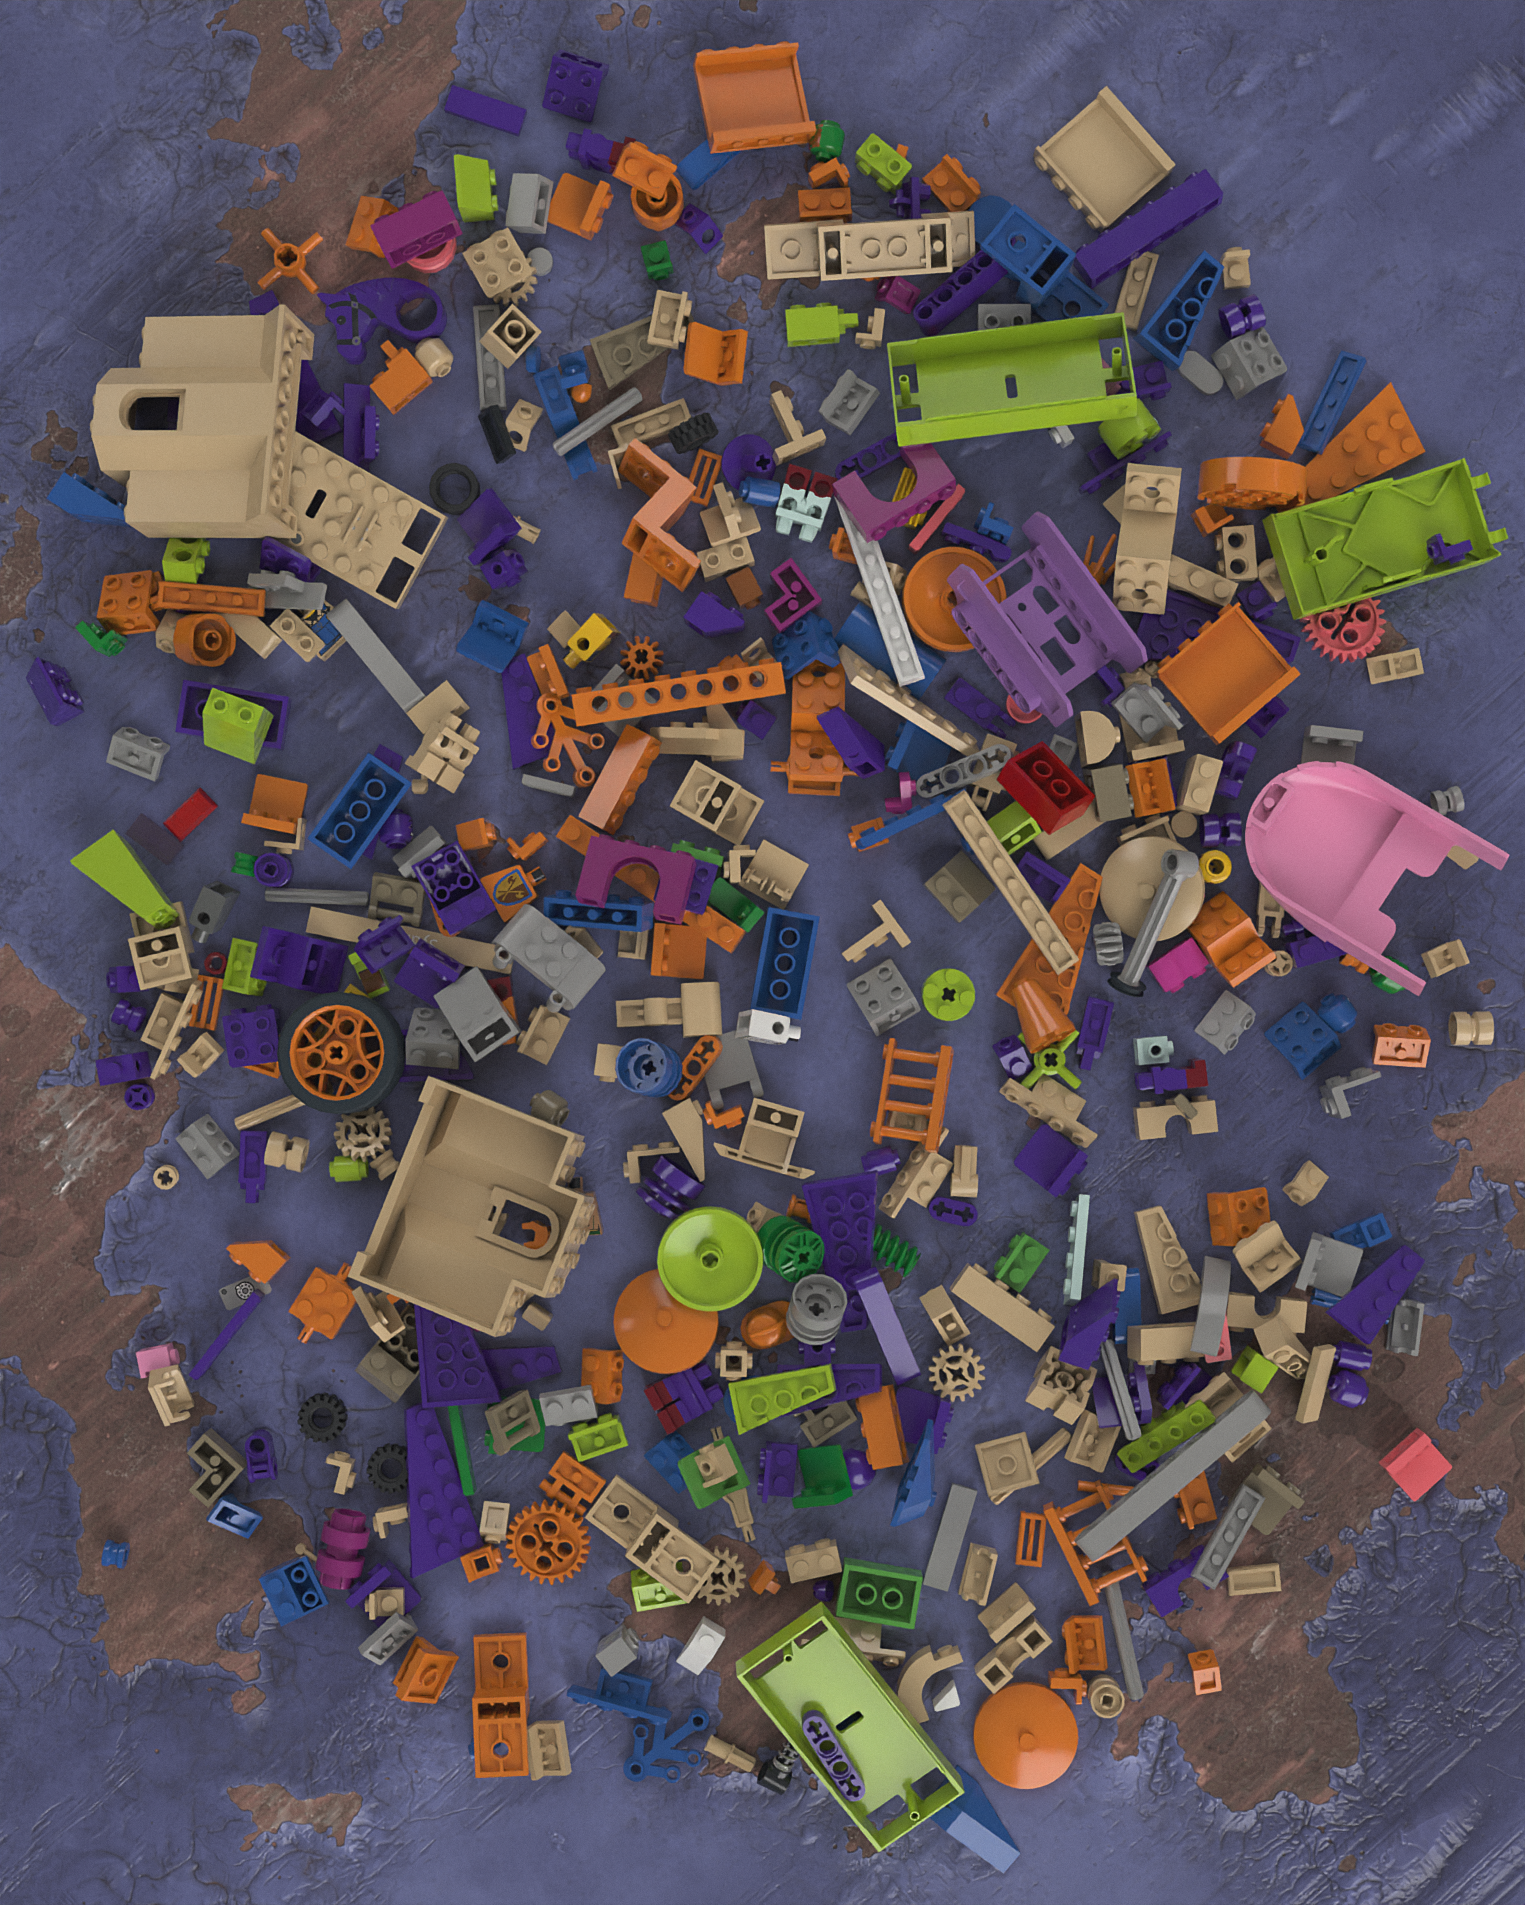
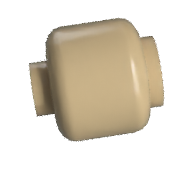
M425 338L418 343L415 348L416 353L414 357L430 377H443L447 375L451 370L454 358L445 343L439 338Z

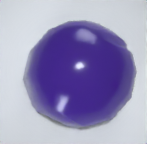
M853 1448L843 1451L851 1488L861 1490L869 1486L876 1476V1470H873L872 1464L868 1463L866 1452Z

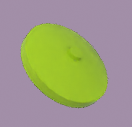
M721 1207L695 1208L677 1217L664 1232L658 1248V1271L665 1288L682 1304L701 1311L725 1310L742 1302L756 1287L763 1268L761 1242L751 1224L739 1214Z

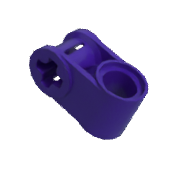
M264 1429L256 1430L245 1443L249 1482L253 1483L256 1479L263 1478L276 1480L278 1478V1464L275 1457L272 1435ZM253 1439H261L265 1444V1448H256Z

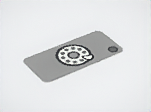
M249 1276L221 1288L219 1293L226 1309L232 1310L243 1305L256 1289L261 1290L265 1295L271 1293L272 1289L269 1282L264 1284L261 1281L258 1283Z

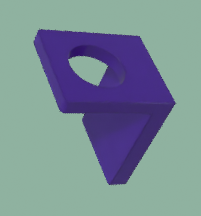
M691 203L686 206L682 215L674 224L689 234L705 254L723 237V234L710 216ZM708 229H712V239L707 243H703V233Z

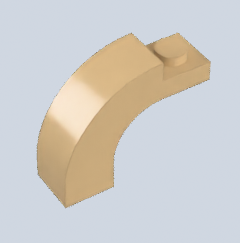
M930 1645L925 1646L909 1658L900 1672L896 1695L919 1724L929 1720L928 1712L922 1699L924 1684L934 1673L963 1662L958 1645L954 1647L952 1645L943 1646L935 1654L932 1653Z

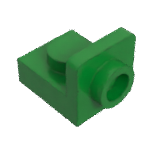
M666 240L641 246L648 279L654 278L655 281H660L668 278L669 274L674 273Z

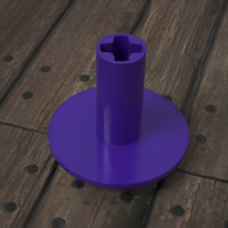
M745 434L732 439L725 447L721 459L722 472L726 481L739 491L741 481H745L748 476L772 480L776 464L772 457L774 451L770 444L763 438L752 434Z

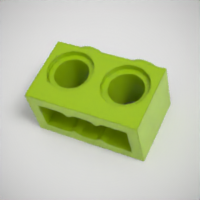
M169 538L162 560L165 581L197 584L199 574L204 573V558L210 554V541L206 540V538Z

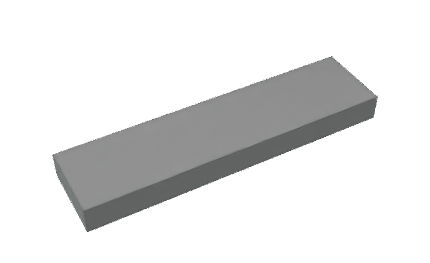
M500 305L473 306L480 410L483 412L489 406L497 404L500 410H507L504 365L479 342L501 317Z
M951 1483L923 1577V1585L948 1592L977 1495L976 1489Z
M1245 1484L1239 1486L1190 1576L1209 1588L1216 1589L1265 1500L1264 1496Z

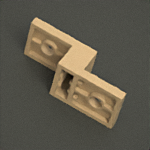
M618 1474L614 1476L585 1515L588 1521L626 1548L625 1557L688 1604L720 1562L719 1557L678 1528V1519ZM618 1505H625L629 1510V1514L625 1518H619L615 1515L614 1508ZM678 1560H688L691 1568L687 1572H680L676 1568Z

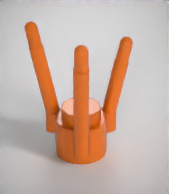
M1116 534L1111 536L1098 562H1091L1089 566L1095 536H1090L1083 564L1099 585H1105L1109 576L1115 571L1116 560L1105 573L1106 568L1102 565L1117 538Z

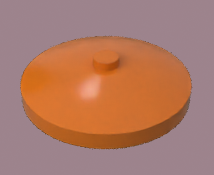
M962 547L940 548L922 557L908 573L902 590L903 612L912 631L926 644L946 652H963L975 648L952 616L951 611L958 603L955 592L947 582V578L961 564L972 568L982 582L997 572L993 564L984 556ZM1000 575L985 585L998 604L1007 599L1005 586Z
M654 1269L636 1277L623 1290L615 1307L613 1323L618 1344L632 1362L653 1373L674 1374L695 1366L708 1354L718 1333L719 1316L718 1311L696 1310L676 1300L665 1288L658 1269Z
M1015 1682L1001 1687L995 1694L989 1695L982 1703L974 1721L973 1742L979 1761L994 1779L1013 1788L1034 1789L1055 1781L1070 1766L1077 1750L1078 1728L1069 1705L1056 1691L1035 1682Z

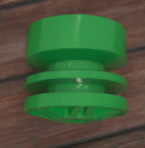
M780 1215L771 1218L757 1233L763 1251V1265L789 1282L798 1283L802 1278L815 1274L822 1264L825 1253L821 1237L789 1216Z

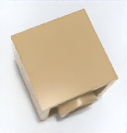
M512 304L479 342L508 369L542 331Z

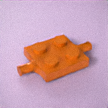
M813 753L810 755V757L815 760L823 758V756L819 753ZM790 755L787 762L771 760V766H781L771 767V772H786L788 794L840 797L841 782L789 780ZM843 761V777L844 775L858 776L855 772L849 771L851 769L844 765Z
M343 1263L337 1275L329 1274L320 1267H315L288 1311L299 1318L305 1325L297 1337L299 1341L302 1340L301 1342L306 1344L313 1331L320 1332L331 1340L337 1335L357 1303L352 1294L354 1289L345 1281L352 1267L348 1263Z

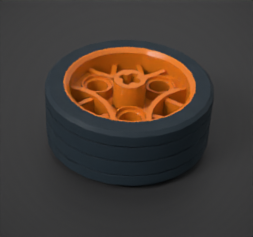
M332 992L311 998L294 1010L285 1022L279 1036L277 1057L284 1083L297 1099L306 1106L320 1112L348 1114L362 1112L374 1107L390 1095L403 1073L406 1048L404 1036L398 1022L390 1011L380 1003L363 995ZM335 1012L333 1022L325 1018V1016ZM350 1020L354 1023V1031L347 1035L344 1032V1024ZM319 1021L329 1028L328 1032L320 1040L311 1031ZM368 1022L375 1030L374 1032L366 1033ZM377 1036L380 1042V1050L369 1054L365 1038ZM308 1038L312 1045L305 1047V1042ZM315 1053H319L322 1057V1063L318 1067H315L311 1060ZM380 1056L379 1066H377L372 1059ZM360 1064L366 1069V1074L362 1079L357 1078L355 1075V1069ZM329 1074L342 1078L336 1095L326 1092ZM320 1075L319 1086L312 1079ZM350 1084L356 1092L344 1096Z

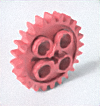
M1371 598L1354 602L1355 606L1345 618L1344 626L1338 630L1334 640L1331 639V635L1341 623L1342 616L1348 611L1351 604L1300 618V622L1307 623L1301 629V632H1309V636L1305 641L1314 642L1311 648L1312 651L1317 648L1321 649L1320 657L1328 653L1329 661L1331 662L1337 656L1340 663L1345 662L1347 657L1351 663L1357 659V656L1363 659L1367 655L1366 652L1370 654L1375 649L1373 645L1377 646L1381 642L1377 636L1385 633V630L1380 628V626L1384 625L1386 620L1379 618L1385 610L1376 608L1381 601H1372ZM1356 613L1362 614L1365 622L1358 620ZM1321 620L1327 621L1330 625V629L1324 628L1321 624ZM1343 634H1348L1352 639V643L1347 642Z

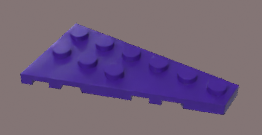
M878 1170L810 1181L802 1185L814 1233L819 1235L824 1243L825 1254L822 1263L825 1274L839 1282L847 1295V1305L840 1324L841 1333L863 1330L869 1325V1319L851 1277L872 1268Z

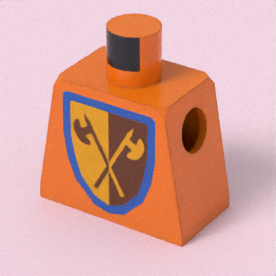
M520 864L480 879L504 923H508L524 904L530 905L538 899L539 895L534 887L547 880L540 866L526 873Z

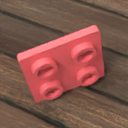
M1418 1428L1378 1462L1413 1501H1417L1452 1469V1465L1431 1443L1432 1440Z

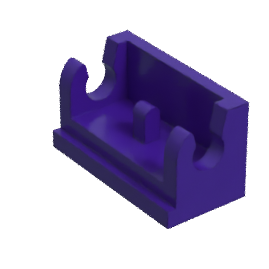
M1028 851L1024 852L1016 865L1033 892L1052 905L1059 899L1071 879Z

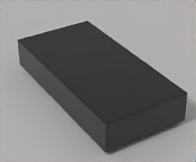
M498 404L489 406L478 415L495 463L500 464L515 455L516 450Z

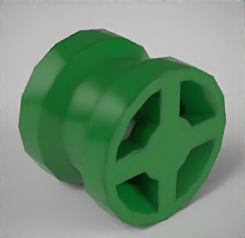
M235 852L234 858L236 861L235 865L231 867V872L255 877L254 865L259 857Z

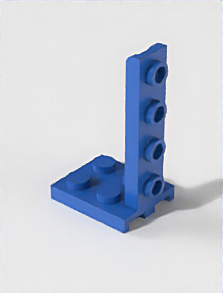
M965 788L946 798L944 794L938 795L930 799L931 805L923 809L921 805L915 806L907 810L908 816L900 820L897 816H894L884 821L885 827L875 831L874 827H871L859 833L861 838L855 841L857 848L863 850L945 811L942 805L965 790ZM949 816V819H950V821H951L953 827H954V828H957L956 825L954 824V822L952 821V819H951L950 816ZM962 836L960 841L966 852L969 851L971 856L975 853Z

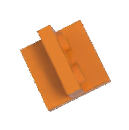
M416 1636L393 1681V1684L398 1687L395 1696L401 1701L436 1704L459 1656L451 1651L438 1650L425 1638Z

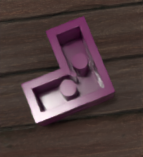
M792 558L770 573V579L783 596L764 610V615L780 634L808 611L812 612L822 605V599Z

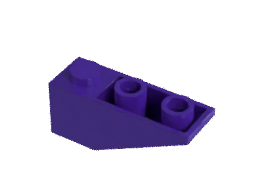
M840 707L817 715L818 722L846 765L862 779H865L885 770V745Z

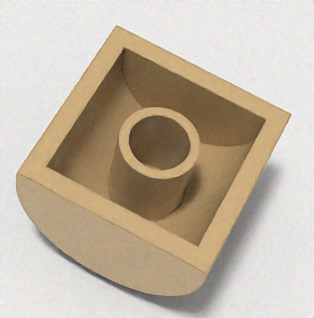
M1082 711L1074 716L1081 768L1091 767L1104 760L1112 752L1114 745L1120 742V730L1118 726L1113 727L1110 720L1099 712Z

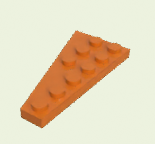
M1391 382L1326 445L1322 455L1317 454L1305 466L1308 471L1305 503L1302 506L1339 496L1426 452ZM1276 505V509H1277L1278 513L1284 512V511H1287V510H1290V509H1281V510H1280V509H1278V505Z

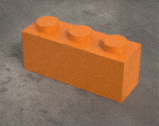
M894 1385L882 1386V1392L856 1398L857 1410L862 1413L863 1418L861 1432L863 1437L867 1438L869 1448L866 1449V1457L868 1463L872 1464L873 1470L908 1463L909 1458Z

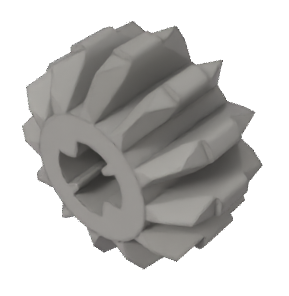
M1102 922L1095 925L1093 936L1097 962L1100 965L1107 966L1122 963L1124 953L1120 926L1116 922Z

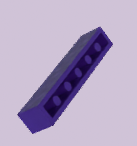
M1206 168L1199 173L1194 172L1190 174L1184 183L1177 188L1175 186L1169 188L1160 199L1155 202L1153 200L1149 201L1134 216H1126L1120 221L1119 226L1113 230L1107 229L1090 245L1086 243L1079 247L1075 252L1074 267L1090 289H1093L1128 266L1134 259L1137 260L1145 252L1154 249L1222 203L1223 191Z

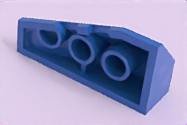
M927 1420L898 1485L890 1526L896 1527L922 1517L928 1506L933 1507L937 1492L933 1491L935 1483L933 1420Z
M957 1764L955 1770L961 1776L965 1793L929 1818L951 1836L1004 1873L1020 1855V1851L983 1793L979 1783ZM947 1777L935 1791L950 1782Z

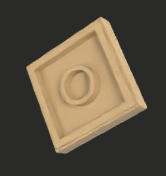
M1026 1432L975 1445L988 1497L1040 1484Z

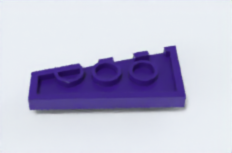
M525 653L513 657L504 671L501 672L513 770L547 758L555 733L550 721L546 733L549 738L547 746L541 749H536L532 746L531 738L536 733L541 717L536 709V703L541 694ZM537 736L536 742L539 745H542L543 738L541 736Z
M1400 1246L1378 1265L1371 1274L1363 1278L1355 1288L1347 1292L1340 1301L1331 1306L1325 1313L1366 1345L1371 1344L1425 1263V1260L1408 1246Z
M555 1346L481 1349L498 1390L562 1371Z
M831 1364L836 1390L777 1418L882 1392V1365ZM778 1365L777 1373L820 1365Z

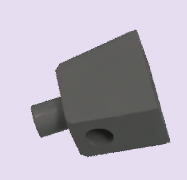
M218 880L203 886L189 918V923L195 926L191 938L205 944L210 934L220 931L241 892Z

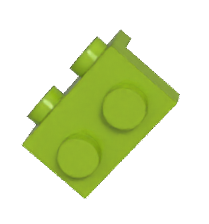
M874 133L866 139L855 155L857 169L866 176L870 174L877 180L876 184L883 191H890L894 195L896 190L901 188L903 178L912 168L911 163Z
M612 1413L597 1417V1422L587 1424V1422L577 1423L572 1426L573 1430H570L568 1433V1438L572 1441L578 1462L629 1445L619 1414L612 1416Z

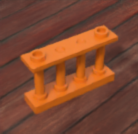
M889 1038V1044H885L883 1048L882 1059L886 1060L877 1118L876 1122L872 1121L870 1137H873V1142L879 1145L882 1144L883 1136L922 1142V1145H925L927 1152L938 1153L954 1049L951 1046L941 1045L940 1052L936 1051V1054L898 1049L896 1039ZM895 1059L934 1064V1067H938L936 1078L932 1077L930 1080L893 1074ZM891 1084L930 1090V1093H934L932 1103L921 1105L889 1100ZM887 1110L926 1116V1119H929L928 1129L917 1131L885 1126Z
M1100 1479L1095 1481L1098 1492L1062 1509L1060 1506L1056 1508L1053 1501L1043 1505L1046 1518L1089 1606L1099 1603L1098 1593L1101 1592L1102 1588L1137 1572L1142 1582L1147 1581L1145 1572L1149 1570L1143 1556H1137L1127 1535L1094 1562L1087 1555L1078 1554L1075 1548L1077 1544L1074 1540L1089 1525L1074 1532L1072 1530L1067 1532L1063 1522L1067 1521L1066 1518L1102 1501L1107 1510L1113 1506L1111 1500L1114 1499L1108 1485H1102ZM1124 1549L1127 1550L1133 1563L1098 1579L1095 1577L1090 1579L1087 1569L1090 1568L1089 1565Z

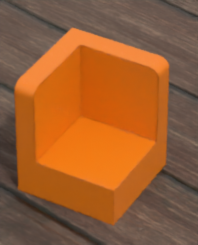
M1212 504L1205 507L1202 506L1190 515L1203 538L1235 519L1232 514L1227 515L1223 506Z

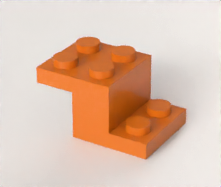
M1224 891L1204 903L1196 919L1186 928L1197 940L1208 962L1233 988L1276 959L1273 950L1259 937L1250 917Z

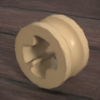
M166 1164L155 1171L153 1180L158 1188L167 1190L177 1184L179 1173L174 1166ZM168 1171L169 1176L173 1180H169L167 1184L163 1183L164 1178L160 1177V1173L164 1174Z

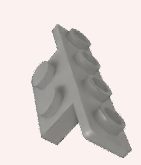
M261 570L260 574L249 573L247 584H249L248 588L266 590L265 608L322 610L327 590V585L324 583L303 582L296 579L294 573L288 571H279V574L266 570Z

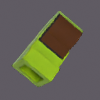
M356 952L348 955L370 999L390 991L383 968L372 974Z

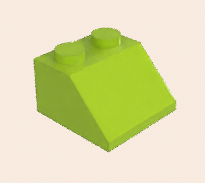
M459 154L454 155L457 203L464 223L495 220L494 211H499L498 197L493 195L492 185H497L495 169L490 168L488 160Z

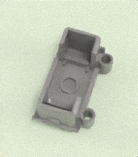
M524 904L491 942L492 944L496 943L494 947L496 954L493 958V965L496 968L504 969L508 963L511 964L516 960L553 991L546 1002V1007L551 1012H558L561 1007L565 1010L574 1009L606 971L601 961L529 904Z

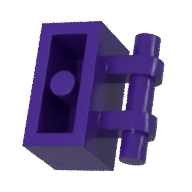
M1295 919L1291 920L1290 924L1282 926L1285 936L1293 933L1295 936L1294 941L1284 943L1286 952L1293 960L1292 968H1301L1348 954L1332 943L1324 942L1316 935L1305 937L1304 930L1307 929Z

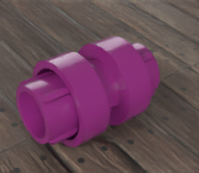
M337 1508L332 1513L331 1520L323 1523L320 1539L327 1544V1548L318 1551L315 1569L321 1572L319 1582L323 1586L340 1590L350 1589L354 1583V1578L362 1575L365 1558L358 1554V1551L368 1546L370 1529L365 1526L366 1515L353 1509Z

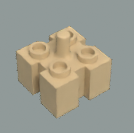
M1050 1346L1038 1362L1033 1376L1036 1379L1030 1385L1025 1401L1043 1411L1046 1407L1053 1409V1416L1072 1425L1085 1410L1090 1395L1088 1390L1093 1385L1097 1369L1090 1366L1089 1370L1059 1361V1349Z

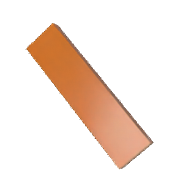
M159 581L157 607L162 609L264 617L266 590Z

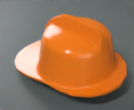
M775 1301L747 1313L740 1327L741 1335L745 1342L752 1348L762 1350L777 1346L794 1338L786 1325V1314L790 1302Z

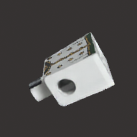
M752 1009L739 1012L735 1038L780 1045L786 1044L787 1040L798 1042L801 1028L790 1025V1017Z

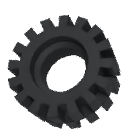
M705 412L701 415H696L694 418L691 417L685 422H681L680 425L670 430L667 435L676 453L682 454L709 442L710 439L718 435L719 431L710 413Z
M326 1392L322 1394L317 1393L303 1403L298 1412L299 1419L297 1422L298 1425H301L299 1429L301 1433L305 1432V1437L307 1439L312 1438L313 1442L316 1443L318 1441L325 1443L328 1440L335 1439L345 1428V1422L348 1419V1415H346L347 1408L342 1405L343 1401L341 1399L337 1400L336 1395H328ZM326 1408L331 1412L332 1422L329 1426L319 1427L314 1423L313 1413L316 1409Z
M387 1443L383 1447L380 1446L372 1454L367 1463L368 1468L366 1470L369 1473L368 1480L374 1483L373 1487L375 1489L378 1487L381 1489L380 1492L385 1493V1491H389V1494H393L395 1491L400 1492L403 1488L407 1487L406 1446H398L399 1443H394L393 1445ZM386 1459H396L400 1463L401 1473L399 1476L390 1478L383 1473L382 1463Z

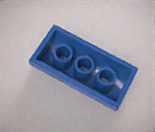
M860 601L839 630L834 641L839 649L843 644L877 670L886 673L893 682L898 684L874 611ZM910 635L925 679L905 686L910 689V695L919 701L947 659Z
M368 752L307 839L352 869L409 789L412 782Z
M768 907L749 1010L754 1009L794 1019H802L820 916Z

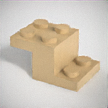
M695 760L670 807L729 842L741 845L765 801L744 790L736 782Z
M181 901L172 903L180 916L175 919L176 921L173 925L166 929L157 930L138 914H130L135 937L129 938L128 942L140 990L194 978L188 954L195 951L183 902Z
M1223 1372L1220 1376L1212 1378L1208 1386L1200 1393L1194 1394L1184 1407L1186 1408L1200 1399L1217 1418L1239 1400L1243 1394L1227 1374ZM1265 1420L1262 1421L1224 1454L1233 1463L1268 1433L1271 1427Z

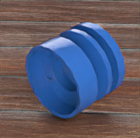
M637 1038L629 1041L621 1048L616 1058L615 1071L619 1082L624 1088L637 1094L661 1098L669 1095L677 1088L682 1078L683 1066L679 1055L674 1049L651 1039ZM653 1067L656 1068L655 1072H651Z

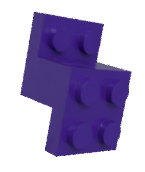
M263 926L250 977L320 994L337 992L349 946Z

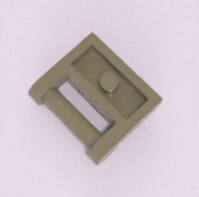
M375 872L372 879L368 918L377 920V918L386 919L391 917L394 919L401 915L403 918L402 922L411 923V926L420 928L425 899V890L418 879ZM380 902L414 907V911L409 913L380 908L379 905Z
M528 1389L520 1390L484 1411L495 1441L493 1449L500 1456L509 1452L510 1447L526 1437H533L540 1432V1425ZM525 1421L523 1428L508 1437L506 1436L505 1432Z

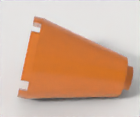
M1028 977L1014 984L1015 989L1012 990V995L1026 1047L1031 1054L1050 1047V1044L1055 1041L1060 1042L1076 1030L1073 1022L1035 979L1029 981Z

